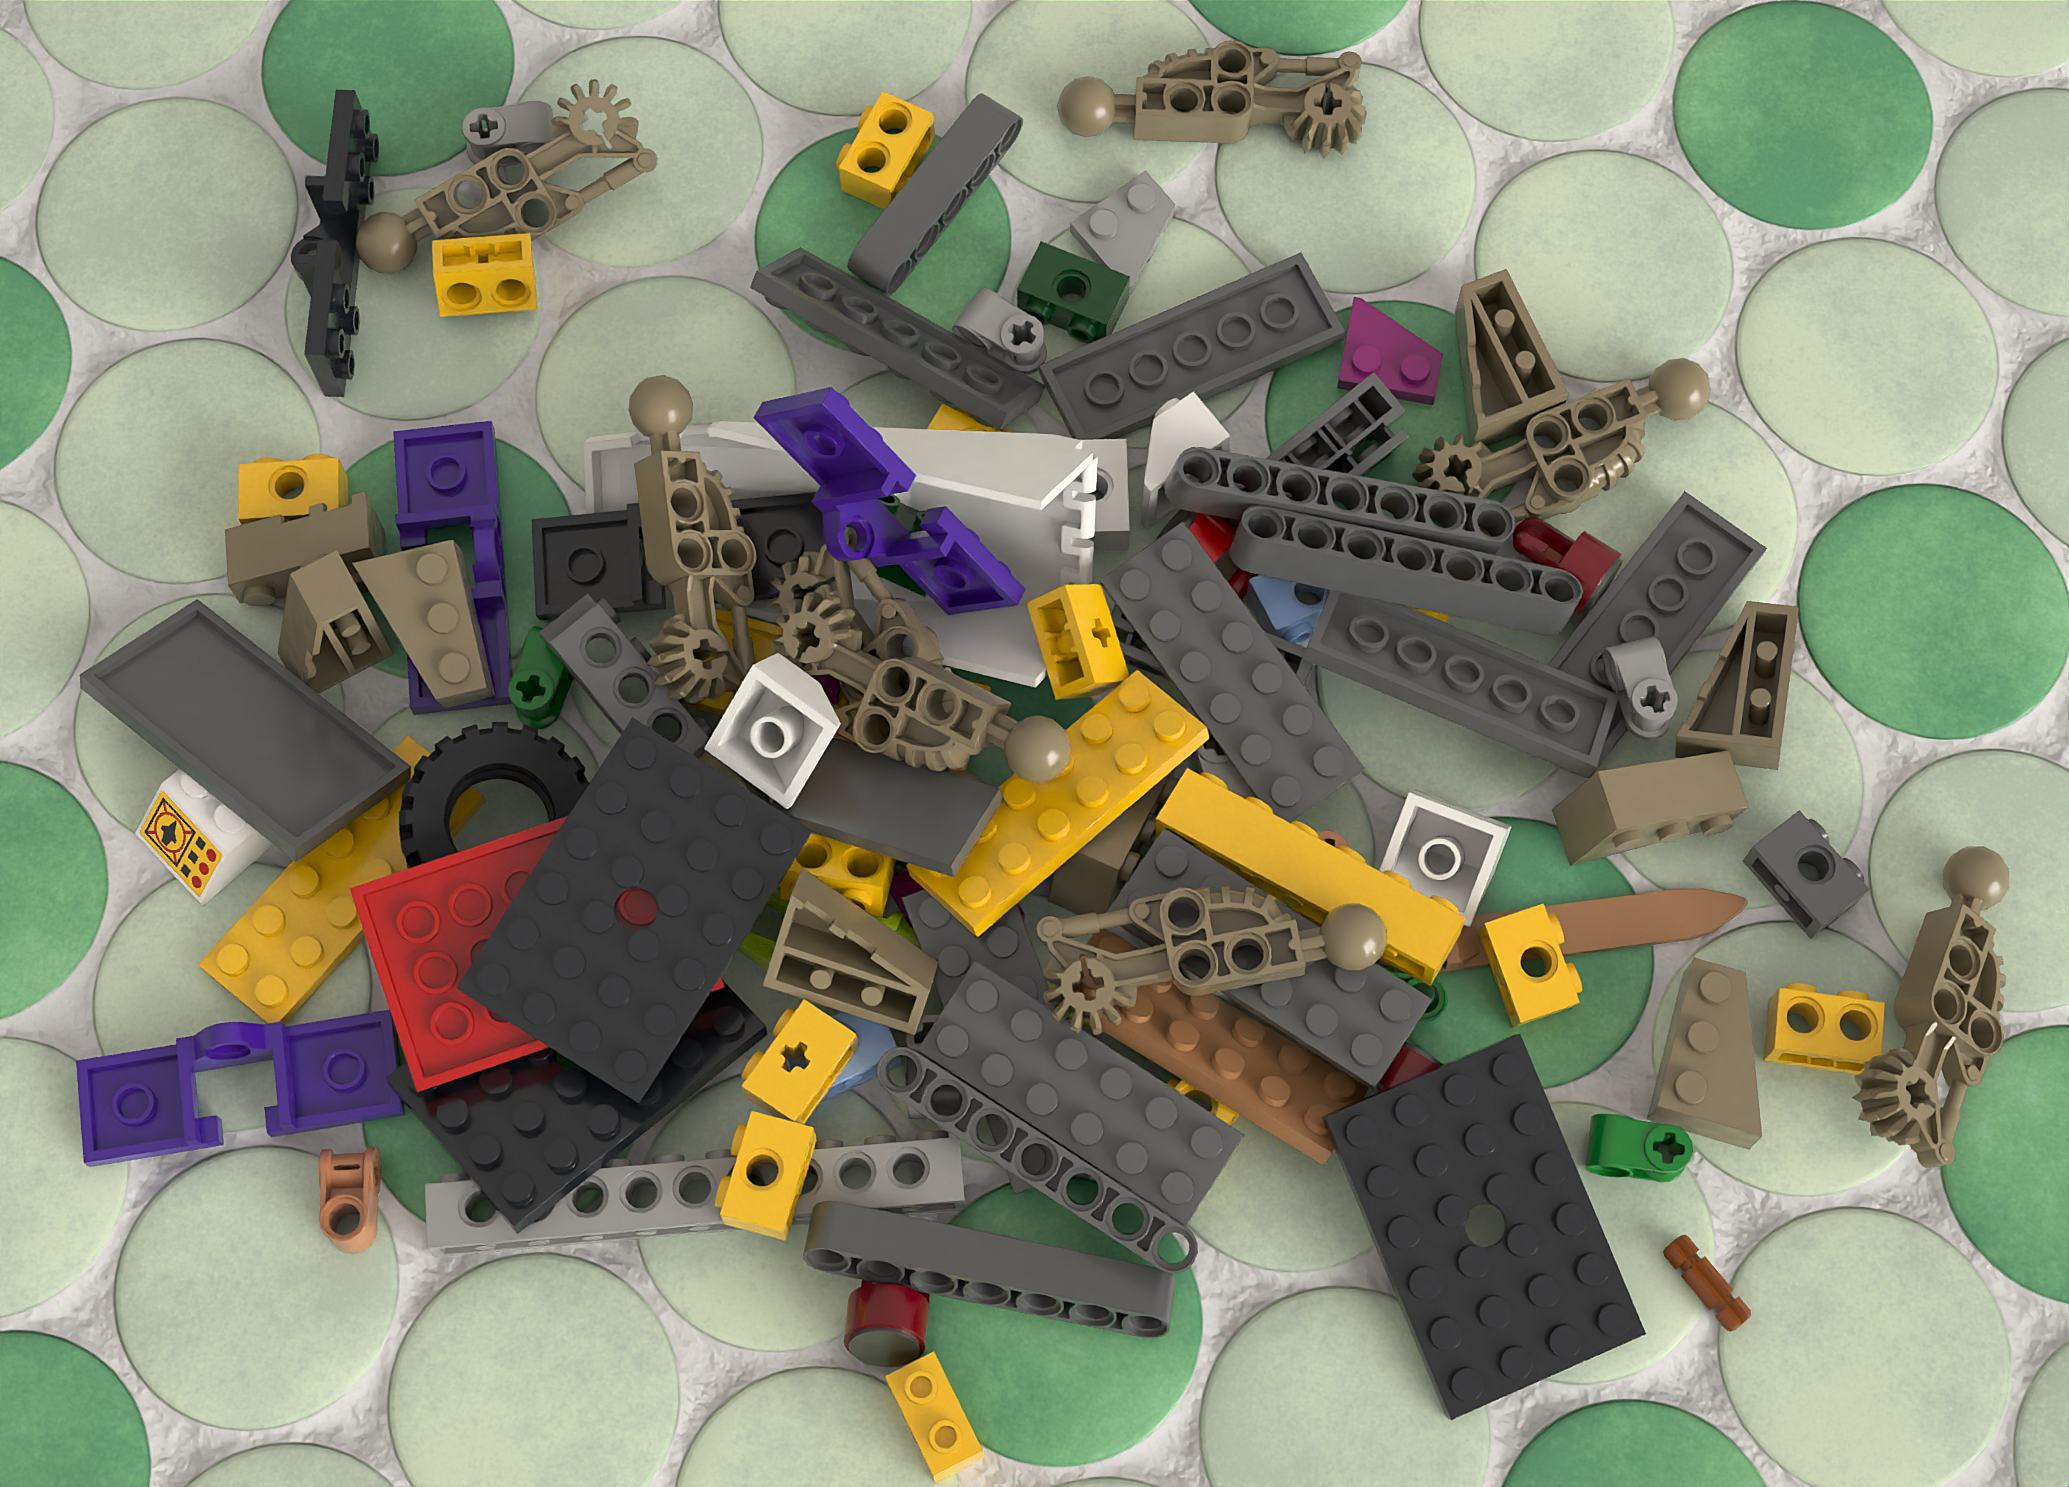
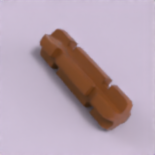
M1687 1235L1679 1236L1664 1249V1257L1675 1270L1678 1267L1681 1268L1684 1272L1681 1277L1709 1310L1713 1307L1718 1312L1715 1317L1722 1326L1730 1332L1736 1330L1750 1318L1751 1310L1740 1297L1735 1299L1730 1294L1733 1289L1705 1256L1702 1259L1698 1256L1697 1251H1699V1248Z

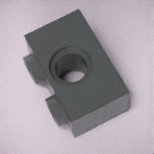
M1799 810L1756 843L1748 852L1743 862L1807 936L1812 939L1857 904L1869 888L1865 885L1864 876L1857 865L1848 858L1842 859L1829 844V836L1824 828L1817 821L1807 819ZM1808 863L1814 866L1819 872L1820 880L1812 881L1803 877L1798 869V864Z

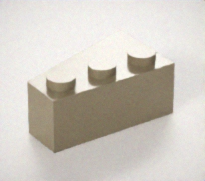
M1504 269L1462 285L1455 309L1470 447L1478 441L1488 446L1525 432L1528 423L1534 416L1565 404L1569 392L1508 270Z
M366 491L351 495V505L327 511L326 504H316L309 506V516L285 522V517L280 514L225 529L228 586L239 603H246L251 606H265L272 604L275 599L286 598L291 573L300 569L307 559L318 554H329L335 550L341 556L360 593L369 592L352 563L385 556L386 542L385 530Z
M453 539L352 563L433 696L441 705L449 708L495 697L463 552Z
M337 550L329 554H318L307 559L300 569L290 574L277 652L285 668L318 694L394 655Z
M1754 601L1746 602L1719 654L1717 663L1707 682H1704L1699 691L1697 700L1685 723L1683 722L1676 735V758L1729 751L1734 765L1778 770L1799 612L1798 606Z
M1723 751L1597 771L1556 805L1552 812L1570 866L1657 843L1676 841L1687 835L1703 832L1705 836L1724 832L1733 826L1732 820L1749 808L1730 752Z
M1176 767L1055 871L1048 902L1077 915L1092 912L1101 914L1108 911L1119 895L1124 882H1128L1138 867L1141 855L1138 853L1142 844L1144 843L1149 846L1155 835L1157 813L1161 805L1164 806L1179 782V779L1173 777Z
M802 868L788 903L763 986L915 1035L931 990L938 961Z
M1694 958L1682 975L1647 1120L1661 1124H1672L1682 1128L1684 1131L1748 1150L1762 1137L1746 972Z

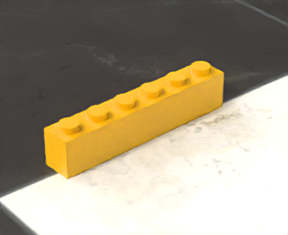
M1187 768L1156 817V838L1166 828L1320 927L1324 917L1332 909L1343 904L1360 903L1372 908L1382 918L1387 929V945L1379 959L1429 986L1433 983L1460 936L1465 916L1459 914L1456 906L1448 900L1435 895L1429 898L1412 889L1410 882L1398 873L1389 870L1382 873L1367 865L1364 858L1355 850L1346 846H1338L1336 848L1319 839L1317 832L1308 825L1299 821L1289 823L1274 815L1273 810L1263 801L1251 796L1244 799L1229 791L1227 785L1213 774L1202 772L1199 775Z

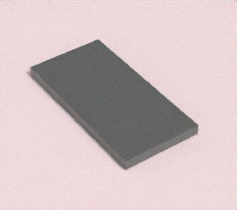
M198 599L80 674V688L295 862L299 861L411 779V766Z

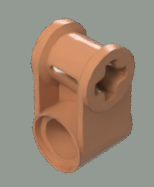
M367 1147L365 1153L334 1154L332 1149H322L319 1157L320 1228L339 1250L352 1254L362 1252L371 1246L378 1230V1193L381 1186L379 1150L377 1147ZM352 1213L360 1214L359 1225L353 1232L345 1235L337 1234L338 1223L343 1217Z

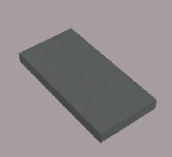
M832 738L793 805L786 809L775 800L771 805L812 830V833L955 877L1003 799L1001 790L998 787L945 771H933L925 765L915 768L907 765L905 760L897 761L880 752H867L858 745Z

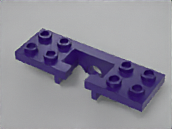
M832 387L761 403L753 418L820 485L811 502L822 512L825 544L833 558L842 562L868 558L876 567L898 564L947 615L1017 606L1026 589L1011 574L1008 566L997 560L980 542L978 535L967 528L946 506L928 509L920 523V526L925 531L910 533L877 499L888 497L889 494L908 492L917 475L883 441L881 434L870 427L850 407L849 401L842 394L836 392ZM848 524L854 528L857 535V544L853 551L849 549L844 539V531Z
M492 421L393 431L398 514H395V522L399 530L401 550L406 551L427 546V529L470 524L469 528L473 536L476 564H472L476 588L471 589L495 692V697L445 708L435 699L407 653L410 709L414 715L513 704L508 693L509 683L513 675L494 425Z
M390 1010L292 1026H285L281 1021L268 1024L225 1022L206 1027L194 1036L176 1038L175 1045L77 1060L76 1068L84 1164L88 1167H95L224 1145L222 1119L217 1115L199 1118L195 1072L269 1060L274 1061L278 1103L276 1106L264 1107L266 1131L270 1137L405 1116L404 1102L392 1090L386 1080L387 1076L400 1067L396 1027Z

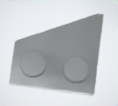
M1145 170L1070 222V232L1097 264L1130 276V296L1136 288L1137 279L1146 262L1150 261L1157 248V241L1161 233L1166 231L1175 213V203Z

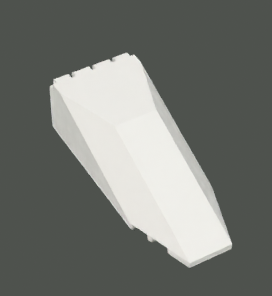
M718 421L688 425L679 434L681 451L700 452L701 461L705 463L706 469L710 471L718 470L723 476L720 480L725 488L731 487L733 494L729 496L730 500L817 492L820 487L759 423ZM872 427L881 434L883 441L917 475L908 492L894 494L900 499V502L919 511L946 506L967 528L978 535L980 542L997 560L1008 566L1011 574L1026 590L1017 606L947 615L928 595L923 597L884 578H879L894 598L905 599L922 623L935 632L939 640V651L944 657V660L941 662L942 665L1036 688L1048 675L1026 603L1064 585L1089 584L1093 581L1094 542L1088 539L1094 537L1096 497L1089 493L1096 490L1097 454L1082 450V440L1055 434ZM637 431L590 437L583 442L586 514L627 510V504L639 503L634 463L652 455L649 437ZM643 540V554H644V556H645V548H644V540ZM850 568L855 608L874 633L879 603L865 583L860 582ZM772 599L755 600L746 606V614L749 617L776 623L774 619L782 613L781 607L775 608L768 604ZM715 604L716 608L728 611L724 609L720 604ZM906 636L902 645L904 655L912 657L914 644Z

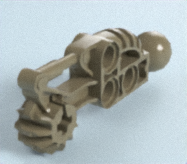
M1235 40L1224 41L1215 48H1205L1204 53H1197L1196 49H1188L1185 55L1177 56L1174 52L1167 54L1163 62L1160 60L1152 62L1148 66V74L1143 77H1137L1135 95L1114 94L1113 89L1102 79L1089 76L1075 78L1064 87L1057 104L1062 124L1072 134L1082 137L1101 135L1111 127L1113 122L1134 123V140L1236 143L1244 139L1250 127L1261 124L1283 125L1291 141H1303L1302 148L1304 154L1315 147L1320 149L1323 159L1329 154L1330 148L1343 155L1345 150L1348 149L1349 143L1356 144L1361 137L1362 125L1365 124L1367 115L1366 107L1361 105L1363 96L1360 90L1353 86L1359 79L1362 64L1359 54L1348 51L1342 53L1339 58L1307 57L1306 59L1279 58L1273 49L1252 48ZM1226 70H1232L1237 73H1229ZM1277 72L1322 76L1298 88L1265 87L1275 78ZM1325 92H1326V93H1327V102H1326L1325 114H1323L1322 106H1323L1324 96H1325ZM1176 109H1186L1189 112H1180ZM1224 111H1234L1236 114H1229Z
M591 79L589 81L590 97H585L582 88L578 84H573L570 89L578 102L574 105L565 98L560 97L558 99L557 105L570 111L569 118L557 116L551 119L553 140L529 154L516 148H505L493 153L416 198L414 201L418 208L402 217L390 212H380L369 216L361 223L356 234V249L360 259L368 268L378 273L393 274L405 269L413 261L417 252V242L432 233L435 234L436 238H441L442 240L530 233L531 241L581 213L585 208V204L610 189L615 190L644 172L653 171L658 164L657 154L651 149L644 148L642 143L636 140L639 121L634 117L620 118L618 112L632 105L630 99H622L615 105L611 103L617 94V86L610 84L603 98H600L598 80ZM589 108L595 113H606L607 119L603 121L602 127L604 129V136L612 146L611 149H608L602 135H598L595 130H584L582 124L588 120L585 112ZM507 156L518 158L524 166V175L516 184L504 182L499 174L500 162ZM581 158H629L605 172L602 178L579 191L545 182L547 178ZM471 180L481 188L482 200L475 208H467L458 200L457 190L464 181ZM533 198L544 201L550 211L548 221L540 227L529 224L524 216V207Z
M1685 358L1668 360L1655 369L1649 379V385L1635 391L1630 379L1539 413L1528 423L1520 442L1495 453H1492L1481 441L1473 443L1470 448L1463 446L1465 440L1461 433L1456 435L1451 446L1440 436L1435 440L1434 450L1425 447L1420 451L1418 459L1421 464L1414 466L1412 478L1420 482L1417 487L1486 499L1492 491L1520 480L1531 478L1532 484L1524 504L1509 509L1514 516L1515 523L1527 518L1534 517L1545 520L1558 514L1571 513L1578 509L1582 502L1598 496L1601 488L1605 491L1614 488L1617 478H1626L1634 471L1633 463L1639 462L1645 454L1641 440L1645 436L1644 425L1648 417L1659 413L1661 416L1674 421L1692 418L1704 409L1709 401L1711 391L1708 374L1698 363ZM1579 419H1593L1600 425L1601 429L1596 431L1587 430L1580 424ZM1539 435L1548 436L1555 442L1556 447L1542 448L1535 442L1534 437ZM1447 472H1451L1452 476L1446 477ZM1463 477V481L1458 482L1457 478ZM1558 478L1569 479L1575 484L1577 490L1572 492L1563 491L1557 487L1554 480ZM1479 527L1484 534L1490 536L1488 531Z
M666 375L648 377L640 382L630 395L628 411L633 425L644 436L650 438L652 455L634 463L646 564L653 579L661 585L668 586L672 593L675 616L665 620L663 627L660 628V635L655 636L648 643L657 655L651 657L646 664L658 669L660 675H658L654 684L660 686L668 685V699L678 700L683 698L686 704H697L704 701L705 698L712 700L720 698L725 692H732L735 696L752 665L755 664L752 637H749L746 606L751 604L754 599L751 570L756 563V550L753 542L745 535L744 528L737 524V519L741 517L740 509L733 507L729 498L733 494L731 487L725 488L720 480L723 477L718 470H707L705 463L701 461L700 452L681 451L679 434L688 426L693 415V401L689 391L678 379ZM714 599L724 609L731 611L734 639H732L733 650L717 626ZM708 658H713V659H711V660H708V661L702 663L703 660H706V659H708Z
M846 527L844 539L846 545L853 551L857 544V535L854 528ZM824 544L820 552H804L799 557L798 563L791 561L782 565L785 578H775L770 582L780 591L779 597L773 598L768 604L775 608L781 607L782 613L780 615H789L786 603L792 599L803 600L807 593L819 592L823 598L835 595L841 598V609L851 608L856 612L849 625L850 628H859L863 631L860 650L882 661L903 658L905 655L902 645L904 639L908 636L914 644L913 656L923 658L943 668L941 662L944 660V657L939 651V640L935 632L922 623L905 599L894 598L876 574L877 569L868 558L848 562L838 561L831 556L826 544ZM850 568L859 581L865 583L879 603L874 633L855 608ZM949 667L943 668L952 673ZM902 669L899 673L898 681L900 688L906 693L910 686V678L907 672ZM840 680V687L851 704L863 699L864 693ZM946 691L943 695L942 705L945 712L951 716L955 706L954 699ZM882 716L879 722V731L882 737L887 740L890 735V724ZM948 766L943 770L986 784L975 774L964 770H954Z
M819 592L807 593L803 600L792 599L786 603L789 615H779L774 619L783 629V635H777L771 640L776 654H781L810 676L829 674L864 693L862 700L840 708L832 703L831 705L841 723L836 732L856 742L858 746L867 752H880L897 761L905 760L907 765L915 768L926 764L930 770L943 771L947 766L951 769L962 768L966 765L970 755H978L985 747L996 745L1004 749L1009 768L1021 779L1035 783L1052 780L1060 775L1069 763L1071 743L1066 730L1055 720L1037 715L1026 717L1018 722L1006 716L1012 703L923 658L913 656L882 661L860 650L863 631L859 628H850L849 625L856 612L851 608L841 609V598L835 595L823 598ZM902 669L907 672L910 678V686L906 693L902 691L898 681L899 673ZM946 691L954 699L955 706L951 716L945 712L942 705L943 695ZM882 716L890 724V735L887 740L882 737L879 731V722Z
M1966 846L1954 853L1943 869V887L1952 900L1950 907L1926 913L1895 998V1017L1898 1024L1906 1032L1907 1037L1903 1049H1891L1884 1055L1874 1056L1871 1060L1865 1062V1070L1854 1077L1861 1090L1852 1098L1860 1102L1863 1109L1858 1120L1870 1122L1871 1136L1885 1137L1888 1142L1894 1141L1899 1146L1909 1145L1916 1152L1919 1163L1925 1168L1945 1166L1953 1163L1956 1153L1951 1142L1961 1116L1959 1110L1967 1087L1980 1084L1989 1057L1999 1052L2003 1045L2004 1033L2000 1022L2001 1017L1998 1012L2002 1010L2005 1002L2004 996L2000 994V988L2006 985V976L2000 972L1999 967L2004 965L2002 956L1997 957L1992 950L1995 946L1992 940L1996 928L1979 915L1981 910H1987L2001 902L2009 889V868L2000 854L1984 846ZM1942 1069L1945 1082L1950 1089L1944 1106L1939 1109L1937 1079Z
M1229 885L1221 886V891L1210 892L1209 887L1194 890L1190 888H1177L1167 893L1138 898L1126 909L1101 914L1092 912L1062 919L1053 916L1042 918L1037 925V934L1040 941L1048 946L1049 953L1052 955L1044 969L1043 975L1050 983L1060 986L1045 991L1043 995L1047 1003L1062 1002L1052 1013L1053 1018L1057 1022L1064 1020L1071 1013H1074L1070 1024V1029L1073 1033L1078 1034L1083 1027L1084 1020L1090 1019L1093 1034L1098 1035L1102 1033L1099 1017L1105 1015L1110 1023L1115 1026L1119 1025L1122 1020L1119 1013L1113 1008V1005L1123 1008L1134 1007L1137 999V987L1173 981L1174 985L1185 994L1204 995L1305 975V962L1325 958L1335 966L1345 970H1362L1372 966L1383 955L1387 945V929L1382 918L1372 908L1360 903H1346L1338 906L1324 917L1321 927L1298 931L1296 919L1293 920L1288 913L1282 914L1275 903L1276 897L1268 894L1264 898L1254 893L1255 888L1246 887V892L1229 890ZM1180 904H1188L1193 906L1200 916L1193 926L1180 928L1170 921L1169 914L1171 910ZM1133 924L1161 944L1114 954L1069 938L1100 933L1101 929ZM1251 945L1261 952L1263 960L1257 968L1243 970L1233 962L1232 955L1234 951L1241 946ZM1081 956L1086 957L1089 976L1093 978L1095 985H1104V987L1096 990V999L1086 1000L1082 992L1074 993V990H1079L1083 986L1082 979H1084V973L1080 959ZM1190 956H1200L1209 963L1210 970L1200 980H1189L1180 973L1179 967L1181 962Z

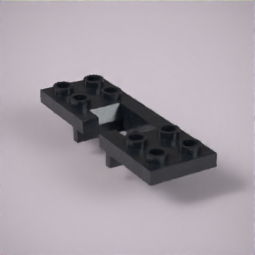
M355 90L335 91L326 175H306L305 187L319 216L320 224L303 235V239L293 247L291 252V263L298 277L304 282L311 297L304 355L325 397H344L346 379L352 380L354 376L355 358L353 351L350 350L351 335H358L360 326L359 309L355 306L360 257L356 249V234L361 223L364 222L366 205H372L374 201V180L370 176L371 162L377 163L379 158L378 135L371 133L369 111L362 109ZM311 250H316V255L306 253Z
M816 492L731 500L733 507L740 509L741 517L737 519V524L744 528L745 535L753 542L756 550V563L751 570L754 588L753 601L779 597L780 591L770 582L775 578H785L782 565L791 561L798 563L799 557L804 552H820L821 547L825 544L823 515L811 502ZM639 503L627 504V510L532 519L536 616L540 621L558 618L587 593L595 602L603 597L616 613L666 609L665 586L655 580L645 581L643 532Z

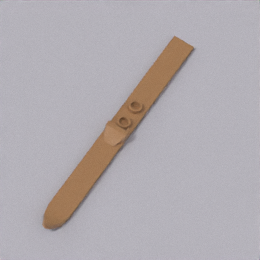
M1673 889L1545 906L1548 915L1552 913L1556 915L1562 928L1564 943L1559 944V947L1564 957L1692 940L1718 930L1739 915L1747 906L1748 901L1744 897L1709 889ZM1525 909L1475 915L1470 927L1463 924L1460 936L1438 973L1490 966L1477 929L1484 923ZM1532 951L1523 952L1521 956V962L1542 959L1539 954ZM1381 959L1375 962L1376 964L1392 966ZM1179 967L1180 973L1184 976L1181 968Z

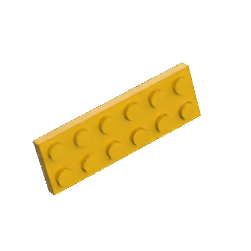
M1136 670L1066 729L1071 743L1069 763L1060 775L1047 782L1035 783L1021 779L1014 773L998 787L1001 790L1003 800L955 877L910 863L906 865L910 876L977 938L1209 739L1207 727L1140 671Z
M408 735L393 751V753L411 766V778L414 775V767L423 755L428 757L431 754ZM405 784L299 861H292L198 964L205 973L265 1023L281 1021L286 1025L365 937L350 888L407 869L399 835V811L401 810L402 793ZM472 786L462 793L452 809L449 825L452 840L487 802L484 796Z

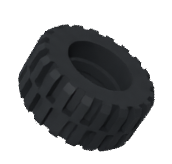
M492 722V728L480 730L477 724L462 728V735L451 739L447 735L435 744V751L428 757L424 755L414 767V775L410 781H406L402 793V804L399 811V835L407 869L459 852L451 838L450 816L456 801L469 787L492 779H506L521 783L539 796L546 808L549 822L569 816L590 782H588L584 774V765L577 756L571 758L564 751L565 744L552 736L547 740L538 735L537 728L523 724L522 730L508 728V722Z

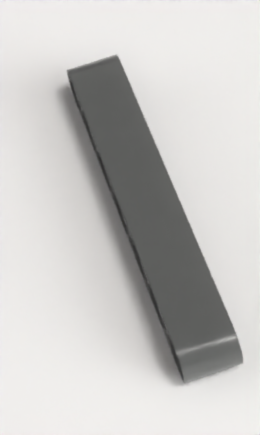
M1191 447L1184 450L1176 460L1164 485L1168 500L1177 508L1187 511L1241 520L1244 511L1249 507L1266 505L1493 555L1500 550L1515 528L1514 516L1511 511L1497 501L1204 447ZM1185 474L1195 476L1200 483L1190 481ZM1235 483L1244 485L1249 492L1240 490L1236 487ZM1284 492L1293 494L1298 501L1289 499ZM1333 501L1340 502L1347 510L1339 508ZM1382 509L1389 511L1395 519L1385 515ZM1431 518L1441 523L1443 528L1434 524ZM1479 527L1488 531L1491 536L1484 534Z
M1266 505L1251 506L1244 511L1229 549L1230 558L1233 563L1240 569L1250 573L1547 636L1560 634L1565 629L1583 593L1579 580L1570 572L1562 569Z
M895 1047L888 1050L880 1058L877 1065V1077L881 1086L889 1093L1155 1267L1167 1273H1180L1187 1270L1195 1262L1198 1254V1244L1193 1232L1187 1226L925 1055L908 1047ZM899 1056L910 1057L917 1066L915 1080L905 1087L895 1085L889 1076V1066ZM943 1085L956 1087L962 1096L961 1108L952 1116L940 1114L933 1104L935 1092ZM988 1114L1001 1116L1007 1125L1006 1138L998 1145L984 1143L978 1134L979 1122ZM1040 1143L1045 1145L1052 1153V1166L1044 1174H1033L1023 1164V1153L1031 1144ZM1078 1173L1091 1175L1098 1184L1097 1197L1087 1204L1075 1202L1070 1198L1067 1191L1069 1179ZM1133 1203L1142 1210L1144 1221L1137 1231L1124 1233L1115 1227L1112 1221V1214L1118 1205ZM1168 1233H1179L1189 1243L1187 1256L1176 1263L1165 1261L1158 1252L1160 1239Z
M823 1201L815 1204L812 1209L803 1259L807 1265L816 1270L875 1283L898 1284L923 1293L1141 1338H1159L1169 1332L1175 1278L1172 1274L1159 1268L838 1201Z

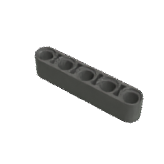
M983 93L977 95L858 242L849 258L848 270L887 295L895 293L1011 148L1021 131L1023 118Z

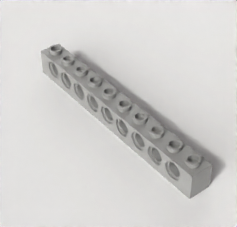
M936 1130L917 1134V1140L896 1142V1137L891 1135L868 1137L864 1139V1145L843 1147V1141L840 1140L817 1141L808 1171L818 1177L817 1184L810 1192L800 1195L792 1225L810 1224L813 1207L815 1204L823 1201H838L901 1215L966 1210L960 1138L949 1137V1132ZM731 1149L709 1151L705 1153L706 1159L685 1161L684 1155L664 1154L653 1157V1164L633 1166L629 1159H611L519 1234L511 1228L497 1210L493 1217L486 1222L477 1223L472 1221L471 1214L474 1206L479 1201L486 1199V1197L465 1173L445 1174L440 1176V1183L425 1184L427 1248L436 1257L744 1230L725 1225L720 1216L722 1208L715 1207V1199L723 1175L732 1176L737 1156L731 1155ZM916 1162L924 1169V1174L918 1182L907 1185L900 1183L894 1177L896 1169L902 1163ZM762 1163L752 1170L750 1176L762 1178L764 1186H767L776 1179L778 1168L770 1163ZM861 1166L871 1173L870 1180L864 1187L850 1189L843 1185V1174L851 1167ZM696 1180L708 1182L711 1185V1190L704 1201L693 1204L683 1199V1193L688 1184ZM642 1185H651L657 1188V1197L650 1206L635 1208L630 1204L631 1195L636 1188ZM588 1190L603 1192V1203L596 1211L591 1213L578 1211V1200L583 1193Z

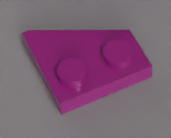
M1354 297L1337 389L1351 391L1375 372L1396 399L1433 405L1443 353L1362 298Z

